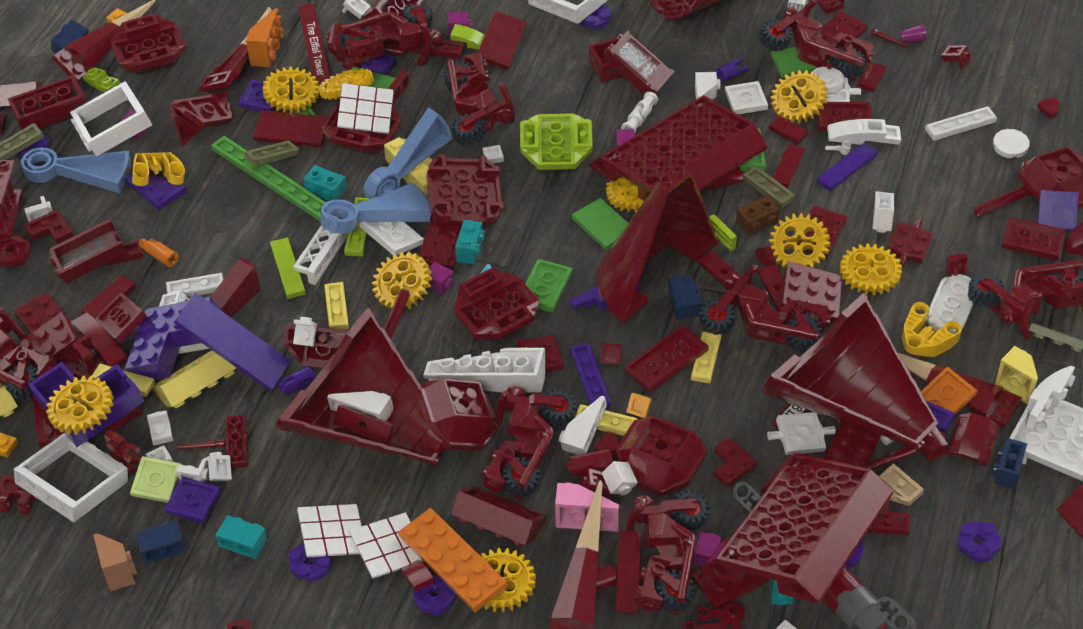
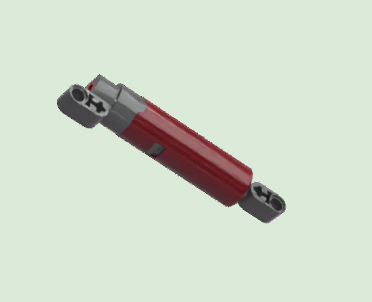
M746 482L737 483L733 489L735 498L749 512L756 506L754 502H759L763 496L756 488ZM748 489L747 496L743 497V492ZM846 566L843 567L822 599L849 629H890L891 627L893 629H901L900 622L905 618L907 619V625L902 629H916L915 619L897 601L889 597L877 599ZM888 604H889V608H890L893 612H895L894 615L891 614V613H889V612H887L888 609L886 608V606H887Z

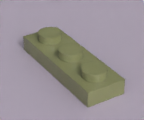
M35 123L0 142V160H7L44 138L43 133Z
M285 141L245 151L244 158L254 166H260L269 162L297 156L299 148L290 141Z
M757 166L743 174L745 182L764 196H769L780 208L785 207L795 199L794 193Z
M1034 322L1030 326L1029 331H1032L1035 337L1044 339L1046 336L1052 338L1051 342L1063 346V343L1071 345L1070 349L1077 352H1082L1083 350L1082 339Z

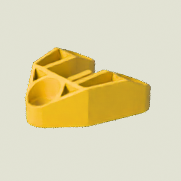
M171 152L135 153L132 183L134 185L146 186L148 184L149 169L154 174L162 171L171 184L180 185L184 183L185 168L182 162Z
M916 302L912 305L904 324L902 333L904 349L913 355L936 357L951 349L959 341L962 332L961 325L955 321H950L936 333L932 330L931 326H925L921 330L927 321L929 307L923 302ZM916 310H923L925 313H924V314H918V313H916L915 311H916ZM955 329L957 330V333L952 334L949 333L948 330Z

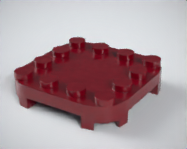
M445 154L438 155L436 159L429 163L426 173L428 203L433 220L437 223L462 225L464 220L482 222V225L495 224L501 215L504 204L501 201L499 167L487 160L486 156H480L479 159L445 158Z

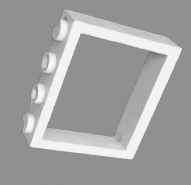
M528 0V3L579 24L608 0H584L578 6L565 0Z
M126 81L70 112L73 116L71 121L89 152L92 150L96 157L152 126L151 121ZM129 100L136 114L91 138L84 124L122 102Z
M65 433L14 468L15 483L72 522H76L128 482L127 467L123 463H119L109 454L102 452L95 445L87 441L76 448ZM69 450L110 476L78 501H74L36 475Z

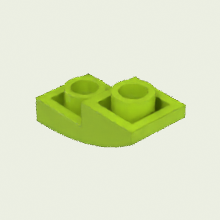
M458 24L454 25L450 35L451 40L466 42L467 48L478 50L485 36L477 30Z
M95 67L83 76V80L104 93L121 84L119 79L110 77L105 70Z

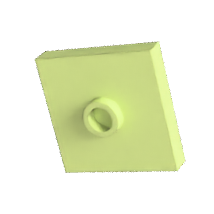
M142 456L130 495L168 503L177 485L178 476L176 470L180 463Z

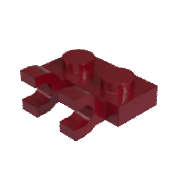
M109 429L104 436L111 457L119 463H123L127 467V471L133 475L135 469L132 465H139L141 458L131 455L130 452L138 454L140 452L138 446L127 443L124 437Z
M3 475L0 482V511L9 513L11 499L19 498L17 505L21 507L20 514L28 515L31 509V500H38V498L15 483V476Z

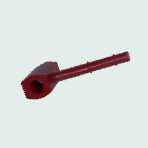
M333 23L331 33L328 32L326 40L329 41L328 50L335 56L336 61H345L346 58L344 51L341 52L339 50L340 27L346 25L342 23ZM386 45L383 47V52L393 55H404V49Z
M935 426L933 428L936 430L935 434L929 440L924 438L923 441L925 443L918 451L912 447L905 446L887 456L869 462L867 469L873 471L919 451L927 461L935 460L948 451L946 437Z

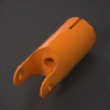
M141 239L139 241L141 248L167 267H173L179 259L178 253L163 243L157 242L154 239H149L148 241Z

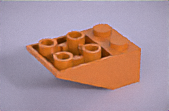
M278 8L272 10L254 25L248 33L246 44L251 66L271 67L272 61H275L276 50L280 47V38H283L284 29L281 28L282 17L279 15Z

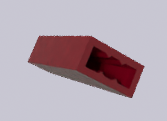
M241 257L210 296L222 312L230 318L261 290L256 265Z

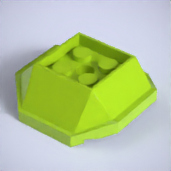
M538 114L527 121L524 120L520 122L521 153L538 170L576 169L592 152V120L584 119L576 114Z

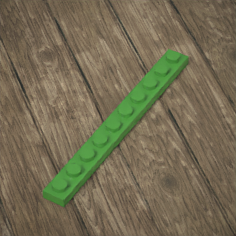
M223 136L211 145L214 152L320 221L321 208L326 203L325 201L267 163L254 166L244 158L245 151L247 150L226 136Z

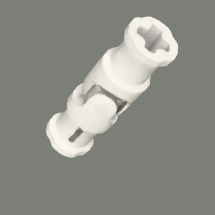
M646 92L644 99L639 101L628 116V121L622 124L621 130L634 129L635 134L637 127L642 125L647 115L652 111L653 105L658 103L657 95L652 92Z

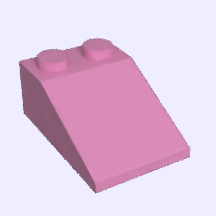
M558 483L555 502L556 527L582 529L595 492L579 484ZM602 496L600 531L618 532L619 504Z

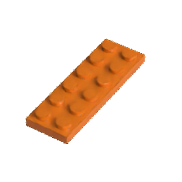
M431 508L398 531L399 537L474 612H477L508 587L507 581Z

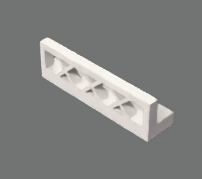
M321 225L293 266L294 270L307 274L308 282L316 285L346 240L348 232L344 234L332 233L325 230ZM328 235V240L319 242L320 237ZM320 249L319 253L310 254L311 250ZM311 261L309 268L301 266L302 263Z

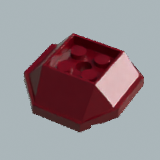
M155 13L122 22L119 31L111 41L120 68L128 69L137 75L173 66L181 54L187 50L177 24L163 19Z
M338 102L322 126V129L329 141L338 147L374 156L384 149V144L393 140L402 124L401 118L392 102L389 134L339 128L337 123L340 102Z
M1066 146L1023 161L1018 178L1038 201L1040 190L1079 192L1078 209L1083 207V156L1080 153H1075L1070 146Z
M490 268L459 284L454 315L475 339L493 342L533 322L540 302L518 276Z
M428 378L417 392L427 426L434 435L442 440L441 443L446 449L481 451L499 427L488 394L483 392L480 382Z
M654 416L634 420L616 448L618 462H629L638 482L635 486L660 497L669 494L671 491L688 486L707 456V449L696 432Z

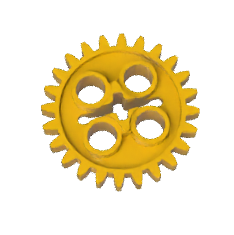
M283 67V71L276 69V74L271 72L270 77L267 76L266 81L263 82L264 99H266V103H271V107L276 106L277 111L282 108L284 113L287 110H290V113H292L296 109L299 113L300 108L306 110V106L312 107V103H316V98H319V86L316 77H311V72L305 74V69L299 71V67L295 70L292 67H289V70ZM290 79L293 80V100L289 99Z
M363 68L343 71L341 74L330 76V79H325V82H321L318 90L321 98H328L329 100L334 98L335 100L338 97L341 98L343 83L368 87L374 82V77L371 70Z
M799 70L797 75L791 72L790 77L785 75V80L779 79L780 85L775 84L777 90H772L774 96H771V104L778 116L787 120L790 119L792 123L795 119H797L798 124L801 122V119L807 122V117L814 119L813 114L819 115L818 109H824L823 104L827 103V87L823 79L821 80L819 75L815 76L814 72L810 73V75L807 70L804 74ZM792 86H795L807 107H804L802 105L799 97L795 94V91L793 90Z
M624 177L614 182L610 180L607 183V199L610 200L611 205L614 204L615 208L620 207L621 211L625 208L627 212H630L631 209H634L635 212L638 211L644 201L638 198L637 185Z
M794 213L792 219L785 216L786 222L779 220L780 227L774 226L776 232L770 233L774 239H769L774 258H777V264L782 262L783 269L788 261L814 268L813 264L820 266L819 259L826 260L824 254H829V249L826 247L830 246V242L827 241L830 239V236L826 234L828 232L827 228H822L823 222L817 224V217L810 220V214L803 218L802 213H800L799 218H796ZM789 231L796 232L795 235L791 237L786 235V233ZM810 231L815 233L812 237L805 236ZM787 249H793L794 252L788 255L785 253ZM807 249L813 250V253L811 255H805L804 251Z
M867 243L864 248L860 244L858 249L852 247V251L847 250L846 255H843L840 262V274H842V279H846V285L851 284V289L858 288V293L864 290L865 295L869 291L873 295H875L876 291L883 294V290L890 292V287L895 288L896 283H899L902 274V265L899 264L900 259H896V254L890 255V249L884 251V246L878 249L876 244L870 247Z
M401 252L399 257L394 253L392 260L387 257L386 264L381 262L382 269H376L379 274L373 275L377 281L372 282L375 286L372 290L382 305H385L388 309L392 308L397 298V293L401 289L409 291L410 296L406 303L409 309H411L412 303L416 306L418 305V299L424 300L421 295L428 294L425 289L431 287L428 281L432 280L429 275L432 272L422 257H419L416 253L412 255L410 252H407L405 255Z
M82 376L81 380L78 381L75 377L74 382L71 383L67 380L66 386L59 385L61 390L53 391L55 397H49L51 403L47 404L48 410L46 412L51 424H53L55 429L58 428L61 433L65 430L67 434H70L73 430L75 435H77L79 430L86 433L88 427L94 430L93 425H101L99 420H106L105 413H111L109 407L114 405L112 402L114 398L109 386L106 385L105 381L101 382L100 378L94 380L93 376H90L87 380L85 376Z
M500 548L497 549V553L490 549L488 556L481 553L482 558L492 568H495V571L500 576L502 566L506 565L504 577L502 578L508 584L504 591L485 605V610L493 606V612H496L498 607H501L502 612H505V607H509L513 611L514 604L521 607V600L528 602V595H533L536 581L534 566H530V560L525 561L524 554L517 557L516 550L510 554L509 548L504 553L501 552Z

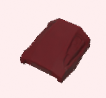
M974 413L960 414L947 455H956L982 463L983 466L987 467L999 426L991 418Z

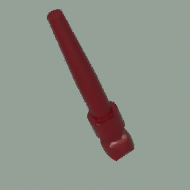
M873 28L871 30V35L877 36L880 39H886L907 48L909 46L898 39L886 35L884 32H878L877 29Z
M225 439L218 441L209 440V442L179 445L178 449L216 448L217 446L221 448L226 446Z

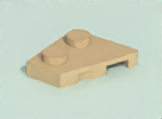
M894 463L878 476L893 490L890 501L910 506L924 493V489Z

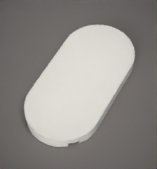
M958 274V276L952 275V277H945L941 280L929 307L927 321L932 329L938 331L950 321H955L961 325L962 329L964 328L974 305L973 301H970L968 297L971 278ZM949 329L948 332L954 334L957 333V330Z

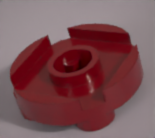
M12 234L11 239L0 241V267L24 265L31 253L29 241L18 234Z

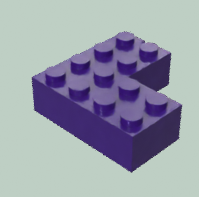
M211 297L204 298L209 303L214 305L216 308L221 310ZM188 301L145 310L147 316L139 327L125 367L126 371L153 378L154 380L169 378L180 347L201 343L174 324V321Z
M61 362L29 383L28 386L34 398L47 411V404L51 403L49 397H55L53 391H60L59 385L66 386L67 380L71 383L74 382L75 376ZM118 364L94 379L100 378L101 382L105 381L114 398L112 400L114 405L109 407L111 413H105L107 419H100L101 425L94 424V430L88 427L86 433L79 430L78 434L75 435L73 430L70 434H67L65 430L63 431L76 448L144 402L139 388L128 378L127 374Z

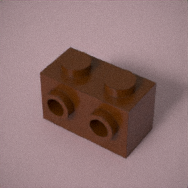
M765 196L737 208L736 222L749 235L779 222L780 209L769 196Z

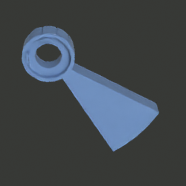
M428 107L389 166L379 167L369 175L364 184V195L371 199L398 189L402 177L452 139L451 131L446 121Z
M41 147L28 151L23 156L21 164L25 177L35 183L47 182L60 175L121 193L126 185L125 178L130 174L132 160L129 151L102 153L97 157L95 154L57 158L53 150ZM40 161L47 162L43 166H34Z
M411 183L356 205L346 200H330L324 203L321 208L320 223L329 232L344 234L353 231L357 226V222H430L431 213L426 197L418 187Z

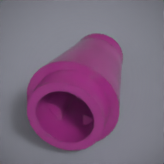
M918 25L902 31V42H923V40H926L925 26Z

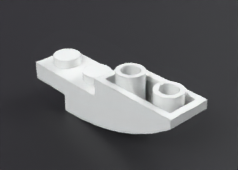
M856 119L837 122L827 126L828 139L833 142L843 143V141H850L851 144L858 145L863 144L865 141L897 145L901 142L899 126L886 125L885 120Z
M1069 366L1053 373L1034 390L1026 408L1027 411L1031 412L1026 427L1034 430L1037 423L1041 424L1046 415L1044 413L1045 409L1049 411L1051 405L1057 406L1060 399L1064 401L1068 393L1066 388L1073 385L1076 377L1073 375L1075 367Z

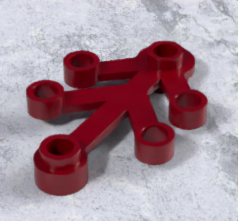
M735 602L726 604L724 609L709 610V608L701 606L697 609L698 620L707 621L709 618L722 619L718 623L696 624L693 621H687L684 623L683 629H687V627H693L694 629H726L730 623L732 629H741L740 621L744 618L745 611L740 604ZM705 612L707 615L703 616L700 613Z

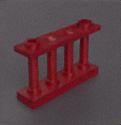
M0 160V240L11 239L23 198L22 189H13L11 181L15 165L14 160Z

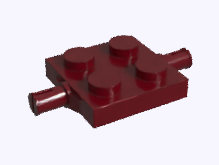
M919 218L914 220L913 226L898 221L887 247V250H891L890 253L900 257L899 264L901 265L902 262V268L905 267L907 260L922 264L934 233L920 229L922 220L920 219L917 224Z

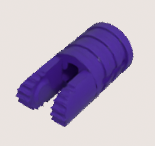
M741 57L716 68V75L721 82H724L749 71V68L744 66L738 69L737 65L744 61Z
M306 366L279 381L277 387L284 395H288L310 385L315 376L310 367Z

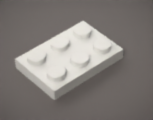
M360 222V227L392 255L394 253L399 255L401 252L404 253L423 244L424 238L405 222Z

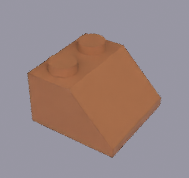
M98 533L94 534L101 567L110 591L135 584L133 576L137 575L130 551L126 552L123 544Z

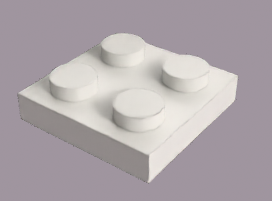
M759 81L725 86L728 102L732 111L736 114L768 110V103Z

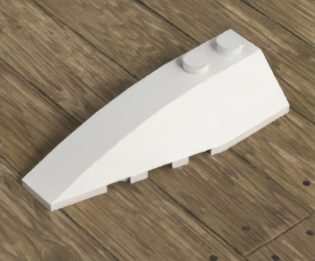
M503 348L498 353L490 354V351L482 352V355L471 357V354L463 355L462 358L457 360L446 358L429 361L423 376L425 379H453L480 382L483 391L502 392L504 390L507 391L510 386H519L524 392H541L545 381V348Z

